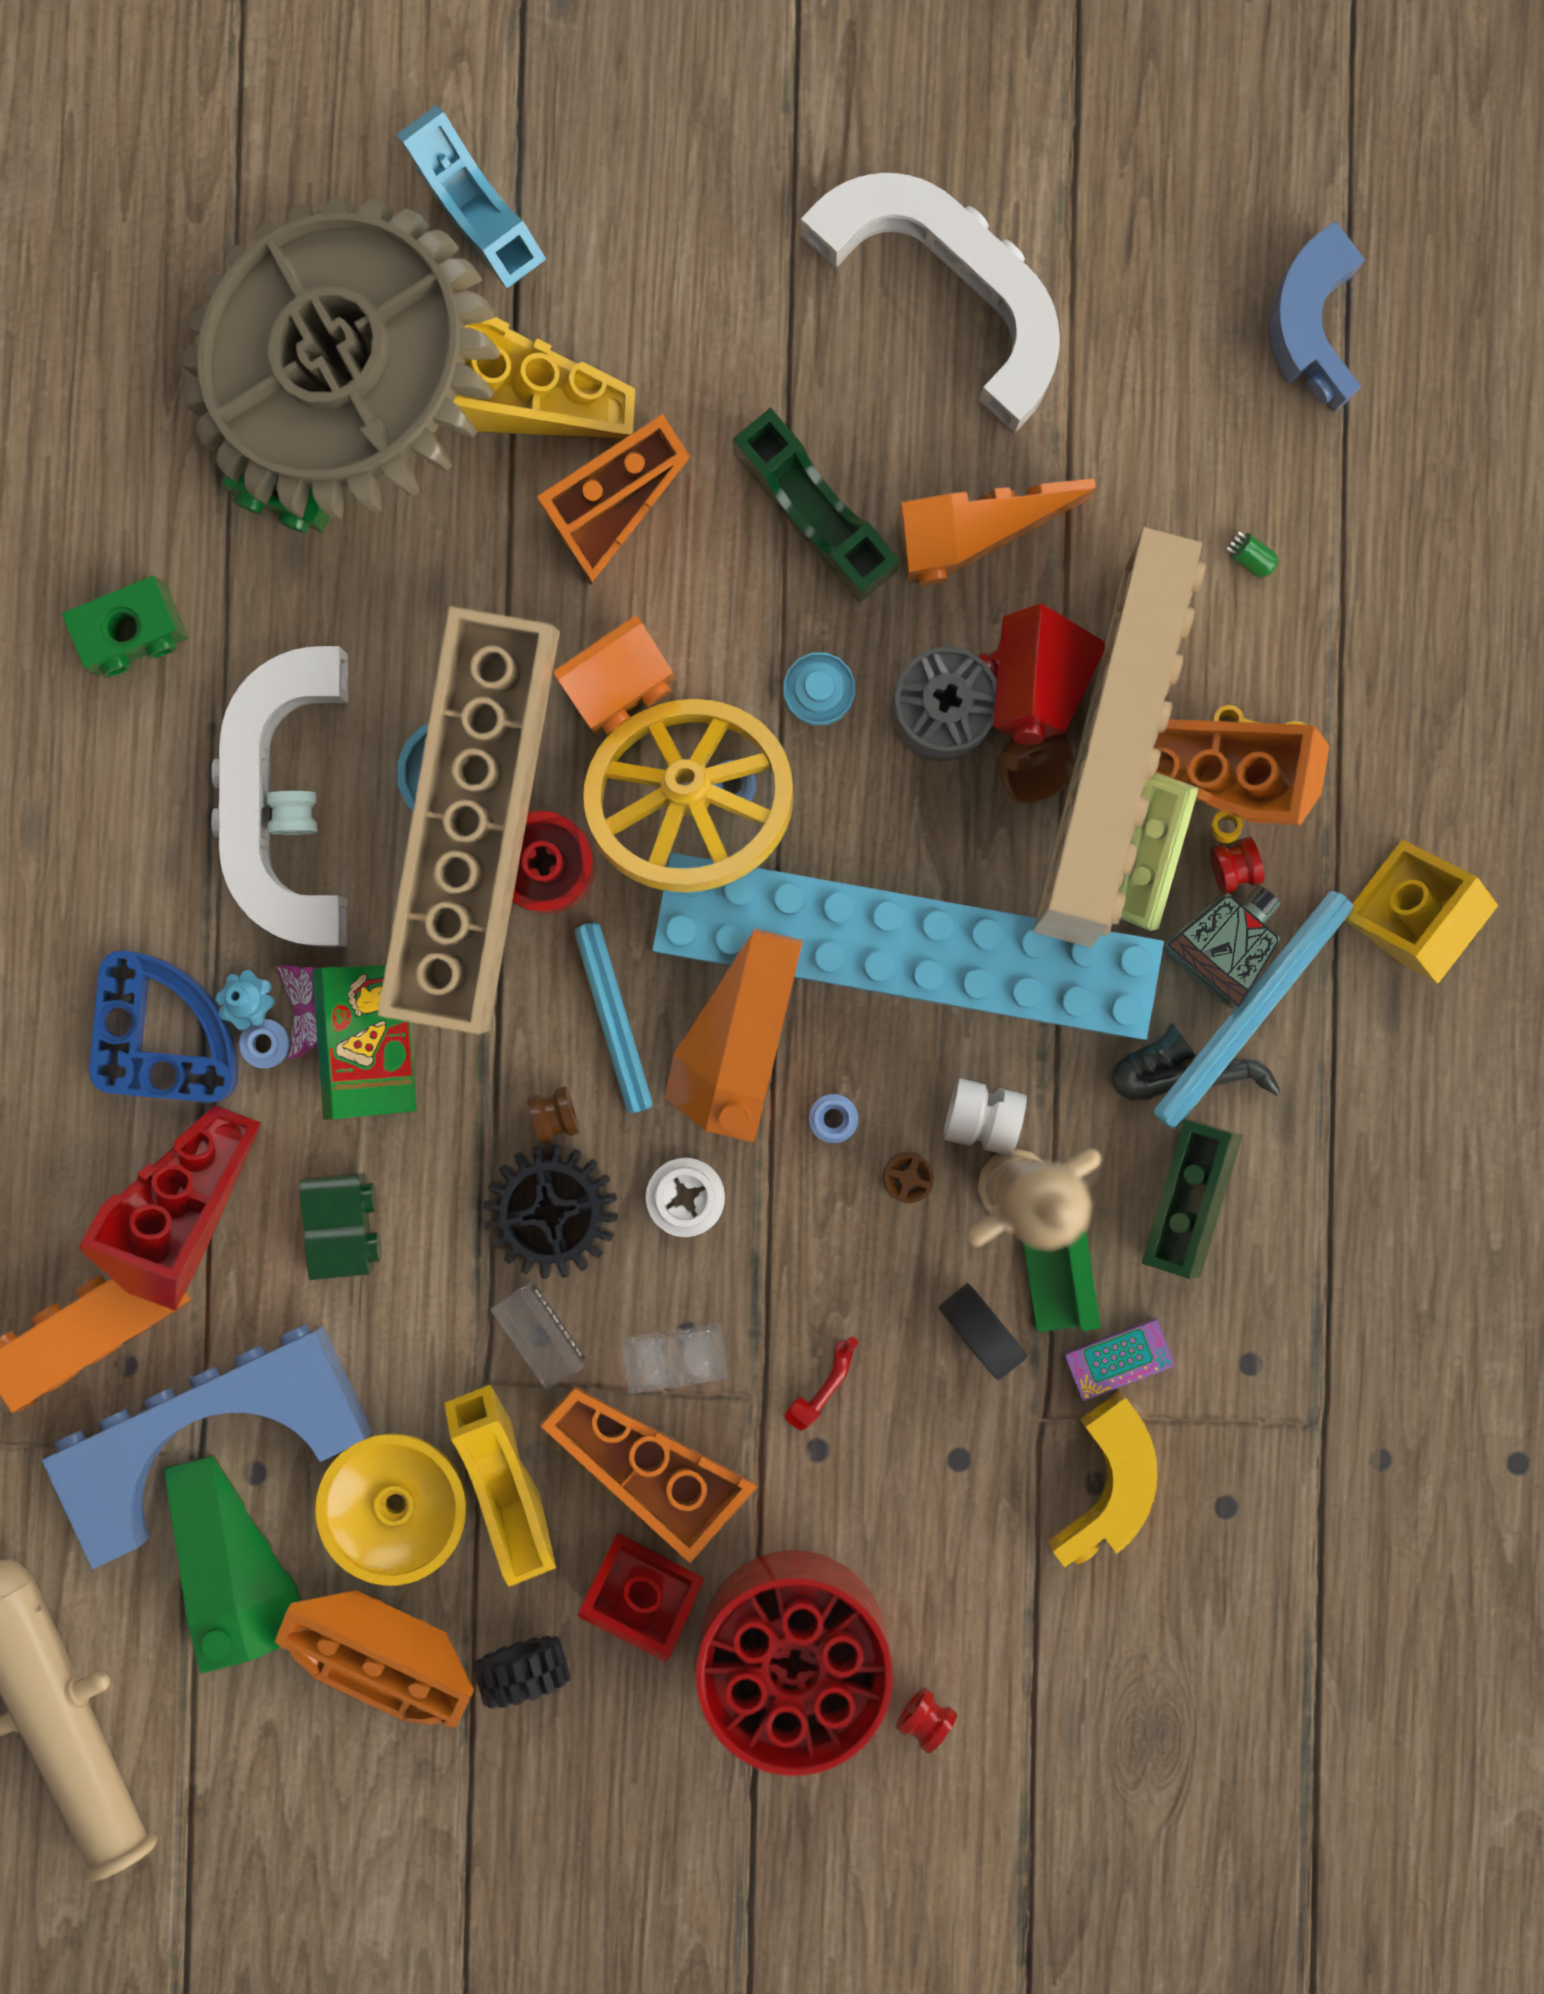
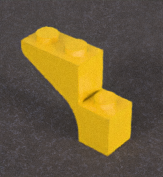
M487 1385L445 1402L444 1406L450 1439L460 1454L473 1483L494 1552L507 1585L510 1587L555 1569L556 1565L540 1492L519 1458L512 1421L492 1386Z

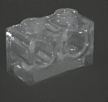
M722 1322L627 1336L621 1344L629 1394L729 1379L730 1370Z

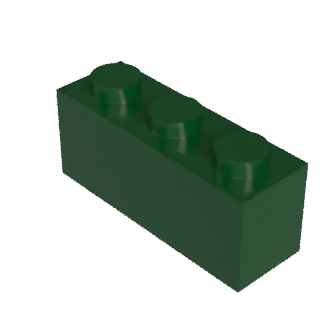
M1184 1119L1141 1264L1187 1279L1201 1277L1243 1135L1198 1121Z

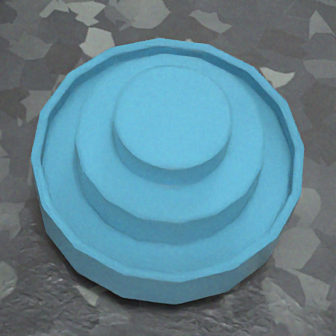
M826 652L810 653L798 658L788 669L783 683L784 700L789 711L799 721L811 726H828L841 720L850 710L855 698V679L850 668L839 657Z

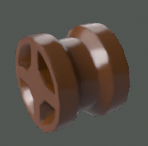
M566 1086L557 1088L554 1094L543 1098L539 1095H534L527 1098L532 1123L541 1145L551 1142L554 1136L562 1133L569 1136L580 1134L575 1108Z
M903 1152L896 1154L888 1160L883 1171V1182L890 1195L896 1200L904 1203H915L928 1196L933 1187L934 1175L931 1166L924 1158L916 1153Z

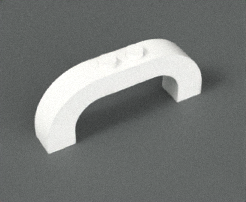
M899 173L869 174L846 181L826 193L801 218L800 236L835 268L862 241L870 236L883 232L908 234L925 244L1002 316L1011 336V356L983 387L979 401L1010 430L1016 433L1037 409L1044 397L1057 364L1060 342L1059 324L1051 297L1037 275L1024 263L1025 258L1021 251L1012 242L1006 239L1001 242L988 230L989 226L985 218L971 206L964 208L947 192L921 178Z
M340 646L305 647L282 653L268 660L254 670L233 695L226 709L220 731L219 759H214L212 762V783L214 788H219V808H214L212 811V833L215 838H219L220 862L226 884L240 908L257 925L291 942L317 947H347L348 898L339 895L297 894L281 882L273 869L270 859L269 834L267 833V823L270 821V807L266 804V793L270 792V744L273 733L287 714L301 706L312 703H348V654Z

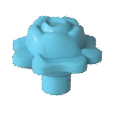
M250 970L243 971L240 977L234 974L229 975L226 979L225 987L215 997L216 1002L222 1006L219 1010L220 1018L231 1021L237 1029L242 1031L246 1030L250 1023L255 1026H261L264 1023L266 1012L275 1004L274 998L268 995L272 988L271 983L267 980L258 979L253 971Z

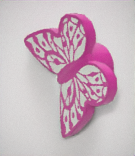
M289 964L276 965L275 969L293 1005L292 1011L294 1013L290 1048L286 1059L300 1058L308 1053L311 1048H318L312 969L314 968H299Z

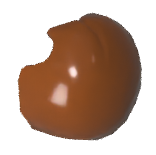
M1062 734L1045 738L1042 743L1037 745L1020 744L1012 738L999 758L998 769L1008 795L1016 803L1033 804L1051 798L1068 785L1070 780L1067 769L1068 762L1073 764L1075 760L1070 744Z

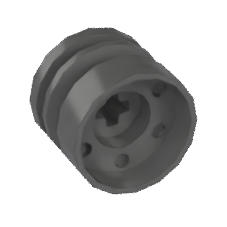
M946 646L925 651L911 660L898 678L890 708L895 733L903 745L920 758L944 762L964 757L979 746L993 725L997 679L986 662L968 650ZM945 691H950L954 694L952 702L958 705L959 708L951 706L947 713L938 710L940 701L933 698V695L941 697Z

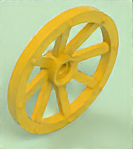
M683 699L647 708L633 715L631 719L614 729L598 748L590 763L584 783L583 798L586 819L592 837L601 853L617 870L648 887L672 892H696L729 884L745 876L765 861L781 841L787 829L793 808L794 790L792 773L784 749L774 734L761 721L751 714L726 703L704 699ZM682 723L710 724L689 760L682 759L665 728ZM727 729L742 735L761 752V754L705 768ZM651 733L668 768L662 770L617 761L635 742ZM771 769L775 780L773 806L771 810L714 786V784ZM608 778L660 787L605 819L603 799ZM687 781L692 782V783L689 784V785H685V786L680 785V784H682L683 782H687ZM710 804L716 805L763 827L749 844L728 857L707 808ZM667 805L668 809L649 862L631 853L615 838V834ZM683 816L693 817L713 864L696 868L665 867Z

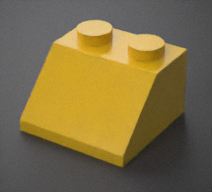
M1402 839L1352 903L1353 910L1345 921L1399 963L1438 984L1492 915L1498 904L1477 876Z

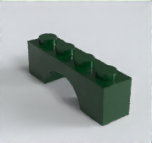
M771 407L732 439L735 457L859 603L897 572L900 559L867 521L855 515L838 498L811 462L802 443Z

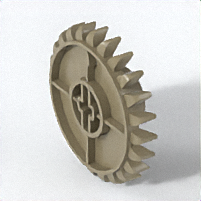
M331 197L324 205L323 214L314 215L307 205L303 203L292 207L288 215V224L279 228L269 220L256 226L255 232L257 242L248 249L241 245H234L226 253L227 262L231 267L223 277L214 275L207 278L202 287L204 292L211 298L207 309H198L191 313L187 327L198 335L199 339L198 345L189 346L182 353V367L199 379L189 384L184 392L187 407L196 415H203L195 429L201 444L211 452L219 447L216 459L219 469L234 482L244 472L245 487L248 492L264 504H267L278 479L277 491L280 502L297 517H303L310 486L318 506L334 520H342L344 506L343 486L349 485L356 498L374 514L382 512L381 494L376 476L383 473L405 493L415 497L420 493L419 486L407 458L416 452L432 465L448 471L452 466L451 460L433 433L440 425L454 433L474 438L477 429L465 413L453 402L455 396L460 394L472 398L492 399L494 392L477 372L465 365V360L499 358V349L484 333L473 328H465V325L483 322L496 317L494 309L481 295L467 291L460 292L482 281L481 276L473 265L465 259H448L459 250V247L447 233L441 230L425 233L429 225L420 214L409 209L396 213L392 218L393 211L383 200L370 198L361 204L358 213L355 214V209L344 197ZM359 335H364L372 344V349ZM335 347H337L350 373L354 378L350 383L348 381L351 380V377L348 374L344 364L342 363L338 353L336 352ZM317 379L331 392H327L317 383Z

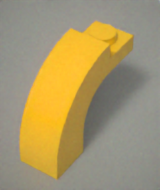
M1119 1390L1079 1419L1102 1451L1106 1465V1480L1103 1491L1096 1503L1087 1512L1047 1540L1052 1552L1064 1568L1072 1562L1075 1565H1079L1090 1559L1099 1550L1097 1543L1104 1538L1115 1553L1118 1554L1137 1535L1147 1519L1154 1501L1157 1486L1155 1449L1142 1419Z

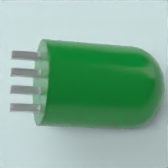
M1239 531L1238 534L1242 537L1239 539L1235 536L1234 539L1237 542L1230 543L1234 547L1232 549L1227 547L1231 552V558L1257 577L1263 578L1271 575L1278 564L1276 553L1250 533L1244 535Z

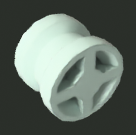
M276 791L266 793V804L272 809V819L267 823V833L273 835L317 833V822L312 818V807L317 803L316 793L311 791Z

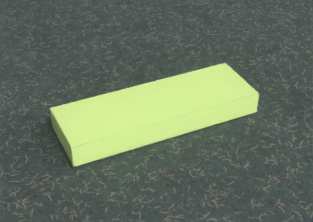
M1155 772L1152 780L1147 779L1146 786L1141 795L1149 798L1147 812L1142 826L1135 828L1130 844L1137 846L1135 862L1130 875H1124L1121 886L1118 889V893L1126 895L1120 919L1149 931L1159 929L1199 788Z

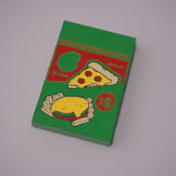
M386 965L312 969L323 1120L417 1111L410 1022L378 1016Z

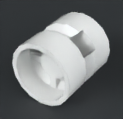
M958 1078L947 1112L943 1139L971 1146L978 1140L981 1141L984 1150L1012 1156L1022 1128L1027 1095L998 1088L991 1094L988 1093L985 1084Z

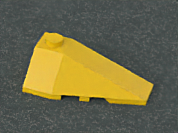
M497 317L465 325V328H473L484 333L499 349V358L465 360V365L477 372L494 391L492 399L472 398L456 394L453 401L475 425L477 432L626 438L633 434L635 388L585 362L577 364L550 350L551 345L538 338L534 342L508 328L509 323Z

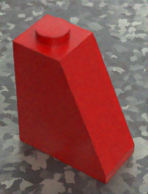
M1042 603L1003 616L993 726L1012 736L1017 743L1024 745H1037L1042 743L1045 738L1065 733L1105 651V641Z

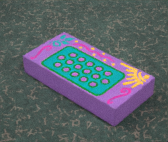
M1156 1318L1063 1353L1082 1401L1175 1366Z

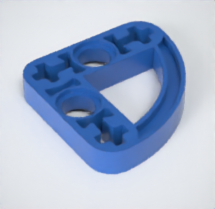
M114 951L107 955L101 962L98 971L89 1074L93 1085L100 1091L109 1094L207 1103L223 1101L230 1097L235 1091L238 1081L237 1052L230 1026L226 1020L220 1018V1007L215 999L190 974L163 959L130 951ZM124 959H127L128 968L135 969L134 979H126L124 985V994H134V1003L126 1000L109 1001L110 993L121 994L122 982L120 978L113 977L114 967H122ZM149 977L172 989L190 1006L205 1031L212 1057L142 1051ZM116 1008L125 1009L132 1018L131 1029L123 1036L112 1034L107 1027L108 1015ZM105 1042L112 1044L129 1043V1052L120 1050L117 1057L118 1066L126 1068L125 1077L117 1078L115 1085H113L112 1077L104 1075L103 1069L105 1065L113 1064L115 1050H105ZM161 1061L170 1063L176 1071L175 1083L167 1090L157 1088L151 1080L153 1067ZM186 1063H192L190 1074H209L212 1066L216 1067V1075L224 1077V1085L215 1087L214 1093L211 1094L207 1084L188 1083L190 1093H185L184 1089L189 1078Z

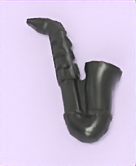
M1171 1023L1167 1032L1157 1042L1133 1053H1128L1126 1057L1116 1064L1112 1074L1113 1087L1118 1094L1128 1100H1151L1152 1097L1167 1094L1187 1069V1067H1182L1181 1062L1187 1059H1194L1197 1056L1175 1025ZM1245 1058L1242 1061L1233 1059L1212 1084V1086L1253 1079L1260 1088L1271 1092L1275 1096L1280 1094V1089L1270 1069L1257 1059Z

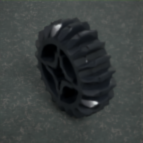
M555 1144L551 1150V1159H546L542 1145H537L533 1147V1163L529 1162L523 1152H519L514 1155L515 1162L520 1169L518 1172L506 1164L499 1168L501 1175L508 1180L506 1185L498 1181L490 1182L488 1188L493 1193L501 1195V1199L485 1201L484 1209L499 1211V1218H492L486 1221L485 1228L487 1230L502 1228L504 1234L495 1238L492 1241V1245L494 1248H499L507 1241L511 1244L513 1249L504 1257L508 1264L513 1262L519 1254L526 1257L521 1266L522 1273L528 1274L536 1261L541 1263L540 1277L547 1279L552 1271V1263H557L558 1272L564 1278L570 1274L568 1260L573 1259L575 1265L583 1271L588 1267L587 1258L583 1254L585 1250L596 1258H600L604 1253L601 1246L594 1240L596 1237L604 1241H611L613 1239L614 1233L601 1225L602 1221L616 1222L619 1214L614 1211H604L603 1205L611 1204L618 1198L615 1192L604 1195L600 1193L599 1188L605 1186L611 1180L608 1174L600 1176L595 1181L589 1175L598 1166V1162L595 1159H591L582 1169L577 1165L581 1158V1150L574 1149L570 1153L568 1161L562 1160V1145ZM550 1170L563 1172L576 1179L585 1189L587 1195L582 1197L562 1195L557 1189L555 1180H552ZM535 1173L538 1184L536 1185L537 1198L535 1203L531 1207L512 1212L513 1198L519 1185L529 1175ZM547 1196L551 1198L555 1206H576L568 1208L564 1215L560 1214L556 1217L560 1221L556 1226L552 1224L548 1216L541 1217V1215L528 1217V1215L536 1213L539 1207L543 1208L546 1205L543 1199ZM591 1210V1222L586 1235L579 1243L567 1249L565 1237L567 1236L566 1222L568 1218ZM521 1225L540 1227L545 1232L548 1243H551L552 1251L543 1250L531 1245L521 1236L516 1227Z

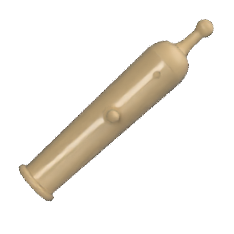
M1088 1148L1063 1165L1059 1161L1055 1164L1043 1162L1033 1152L1015 1149L1012 1156L999 1153L994 1154L981 1169L977 1188L983 1207L990 1215L968 1230V1242L975 1247L981 1246L1005 1229L1009 1234L1014 1232L1029 1246L1052 1250L1074 1242L1088 1225L1092 1204L1085 1183L1080 1178L1100 1164L1101 1156L1099 1152Z
M12 1559L0 1560V1696L8 1710L7 1713L0 1715V1737L13 1731L20 1733L88 1866L83 1872V1877L87 1881L96 1882L112 1876L139 1861L152 1851L158 1842L156 1835L146 1833L88 1702L90 1697L106 1691L110 1686L111 1680L108 1674L104 1672H98L83 1679L77 1677L35 1579L20 1563Z

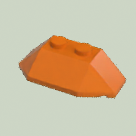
M358 1590L291 1603L275 1639V1643L283 1650H289L294 1660L314 1679L404 1722L429 1725L443 1723L446 1727L456 1728L474 1692L471 1682L446 1632Z

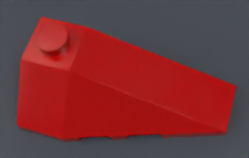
M214 1105L173 1142L172 1149L155 1164L151 1165L149 1163L139 1171L137 1179L121 1194L117 1195L114 1193L102 1204L79 1244V1250L127 1293L176 1311L207 1249L260 1130L261 1122Z

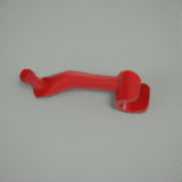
M849 1337L846 1341L842 1340L836 1344L831 1372L814 1397L807 1401L801 1395H798L785 1412V1420L799 1431H804L818 1419L822 1407L846 1378L854 1349L858 1346L856 1338Z

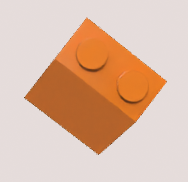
M637 615L553 671L560 686L594 735L601 730H604L606 735L611 734L614 729L631 719L628 712L642 702L649 707L663 699L671 692L668 684L675 680L671 668Z

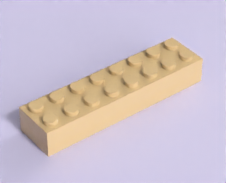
M1143 527L1124 564L1105 639V651L1100 659L1033 928L1035 933L1091 948L1102 934L1108 936L1112 923L1118 924L1126 895L1118 893V889L1121 886L1124 875H1130L1135 862L1137 846L1130 844L1135 828L1142 826L1149 803V798L1141 795L1146 786L1147 779H1153L1159 763L1161 751L1153 747L1159 731H1165L1170 717L1172 703L1165 701L1170 685L1176 684L1183 663V656L1176 653L1181 639H1186L1189 634L1195 609L1188 608L1193 592L1197 593L1201 586L1206 568V563L1198 561L1202 542Z
M449 606L378 1016L474 1034H482L489 1031L560 631L552 624Z

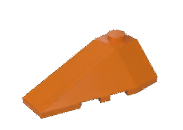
M1095 479L1039 484L1028 488L1026 496H1017L1016 491L1006 487L993 489L989 494L977 498V501H969L967 492H958L901 502L896 529L906 582L918 580L919 586H930L947 581V574L961 570L1089 500L1096 489Z
M753 929L709 1001L705 1003L699 1012L696 1021L685 1038L683 1037L675 1049L664 1098L705 1131L755 1142L803 940Z

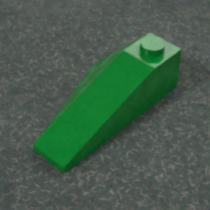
M214 1455L164 1468L187 1623L200 1674L249 1662L281 1648L275 1643V1639L290 1604L301 1601L299 1589L290 1573L284 1571L271 1550L272 1545L265 1534L259 1532L245 1510L244 1501Z

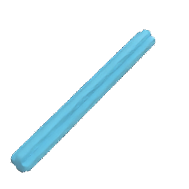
M1334 891L1329 892L1255 983L1241 1006L1234 1009L1155 1107L1153 1113L1162 1124L1172 1129L1180 1126L1351 913L1353 904L1346 896Z

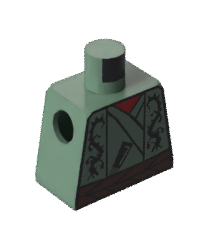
M1260 885L1255 887L1242 904L1228 893L1220 895L1164 941L1163 951L1229 1008L1240 1007L1280 941L1279 936L1264 923L1281 903L1270 891Z

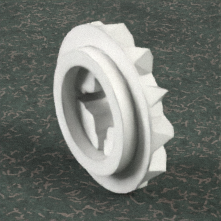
M688 1157L674 1159L663 1164L651 1177L646 1190L647 1209L653 1221L665 1232L679 1237H692L709 1230L719 1219L725 1203L724 1187L718 1174L707 1163ZM678 1177L680 1183H684L687 1189L699 1188L704 1185L705 1189L700 1191V1195L694 1199L696 1206L694 1210L697 1216L694 1217L691 1210L688 1211L684 1205L666 1207L678 1194L674 1178Z

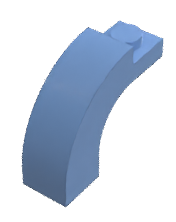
M1336 221L1319 232L1300 251L1277 288L1270 313L1272 350L1286 381L1290 384L1305 373L1309 378L1308 386L1312 394L1319 402L1323 404L1328 403L1333 411H1336L1348 402L1361 388V385L1333 350L1325 336L1322 326L1323 304L1326 296L1353 277L1365 261Z

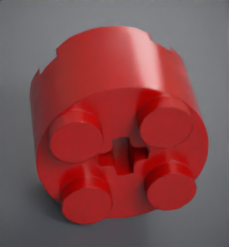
M551 811L528 812L512 902L528 911L539 914H556L566 911L577 905L588 895L594 882L596 856L593 846L586 834L570 819ZM546 851L550 857L557 859L556 865H552L549 868L550 874L545 876L540 870L533 868V862L540 861V852Z

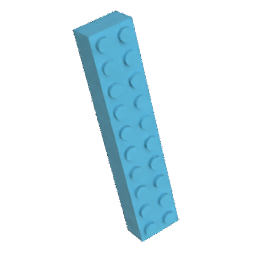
M670 852L668 867L696 868L711 865L713 861L711 859ZM755 868L745 876L718 888L696 892L663 890L653 952L730 966L753 929H758L803 940L794 977L797 979L1136 1040H1147L1164 941L1110 931L1108 936L1102 934L1090 948L1033 932L1036 920L1034 917Z

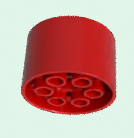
M799 1550L779 1551L757 1557L742 1565L728 1576L713 1595L705 1612L700 1633L696 1668V1688L702 1713L710 1729L722 1745L737 1758L754 1768L778 1775L804 1776L830 1770L846 1762L862 1750L879 1729L890 1703L893 1669L881 1610L864 1582L854 1572L832 1558ZM775 1588L780 1613L774 1615L773 1619L770 1620L756 1594ZM837 1598H839L852 1610L829 1629L824 1621ZM798 1609H807L816 1616V1621L807 1629H797L789 1623L788 1618L792 1612ZM753 1627L763 1630L768 1635V1640L763 1645L752 1648L745 1645L740 1636L746 1629ZM844 1641L852 1644L856 1652L847 1661H836L828 1654L831 1646L837 1642ZM715 1646L736 1653L744 1660V1663H714ZM791 1650H799L802 1660L798 1661L796 1668L787 1667L786 1658L790 1656ZM856 1672H871L867 1686L843 1678L849 1677ZM809 1678H812V1679H814V1680H813V1682L809 1685L808 1679H809ZM750 1679L759 1685L760 1691L751 1698H742L735 1694L732 1687L739 1680ZM784 1683L798 1685L799 1690H789L781 1686ZM839 1693L848 1700L847 1705L837 1712L825 1710L820 1702L827 1694ZM762 1706L766 1709L759 1723L747 1717V1715L759 1711ZM781 1712H791L799 1717L800 1722L791 1730H781L773 1724V1718ZM815 1713L822 1726L810 1729L807 1716Z

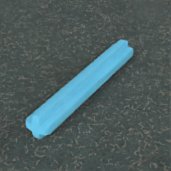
M597 922L578 926L575 928L574 934L626 1110L629 1113H636L649 1109L653 1103L601 926Z

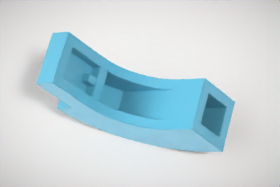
M437 105L396 135L416 165L415 169L448 218L485 266L506 288H509L546 260L523 220L508 207L485 178L444 111Z

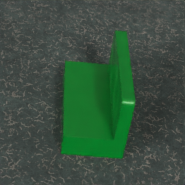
M1086 1229L1080 1233L1074 1242L1052 1250L1029 1246L1022 1240L1036 1329L1039 1332L1077 1327L1081 1332L1101 1329Z

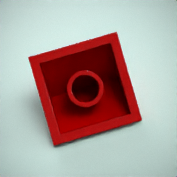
M617 1533L582 1599L577 1617L667 1663L705 1578Z

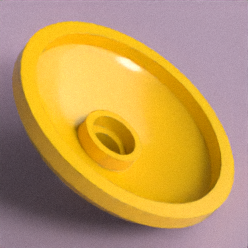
M399 1433L373 1435L343 1451L325 1472L316 1497L315 1515L317 1529L329 1555L349 1574L360 1580L377 1585L393 1586L408 1584L436 1571L455 1550L461 1539L466 1522L467 1500L465 1489L459 1473L452 1462L438 1448L427 1441L415 1436ZM397 1494L403 1497L405 1508L402 1510L393 1509L389 1505V1496Z

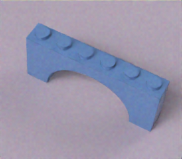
M306 1324L279 1336L282 1346L265 1353L262 1346L259 1345L234 1357L237 1367L220 1374L217 1366L188 1379L192 1388L178 1395H175L172 1387L143 1400L147 1407L144 1411L130 1417L127 1408L99 1421L102 1430L85 1438L81 1429L53 1443L57 1452L44 1458L42 1462L92 1569L137 1549L151 1538L146 1526L143 1506L144 1490L149 1471L157 1455L170 1438L181 1428L192 1422L225 1413H248L268 1417L289 1427L304 1439L315 1453L319 1462L347 1450L350 1446L373 1434L372 1428L324 1326L311 1332Z

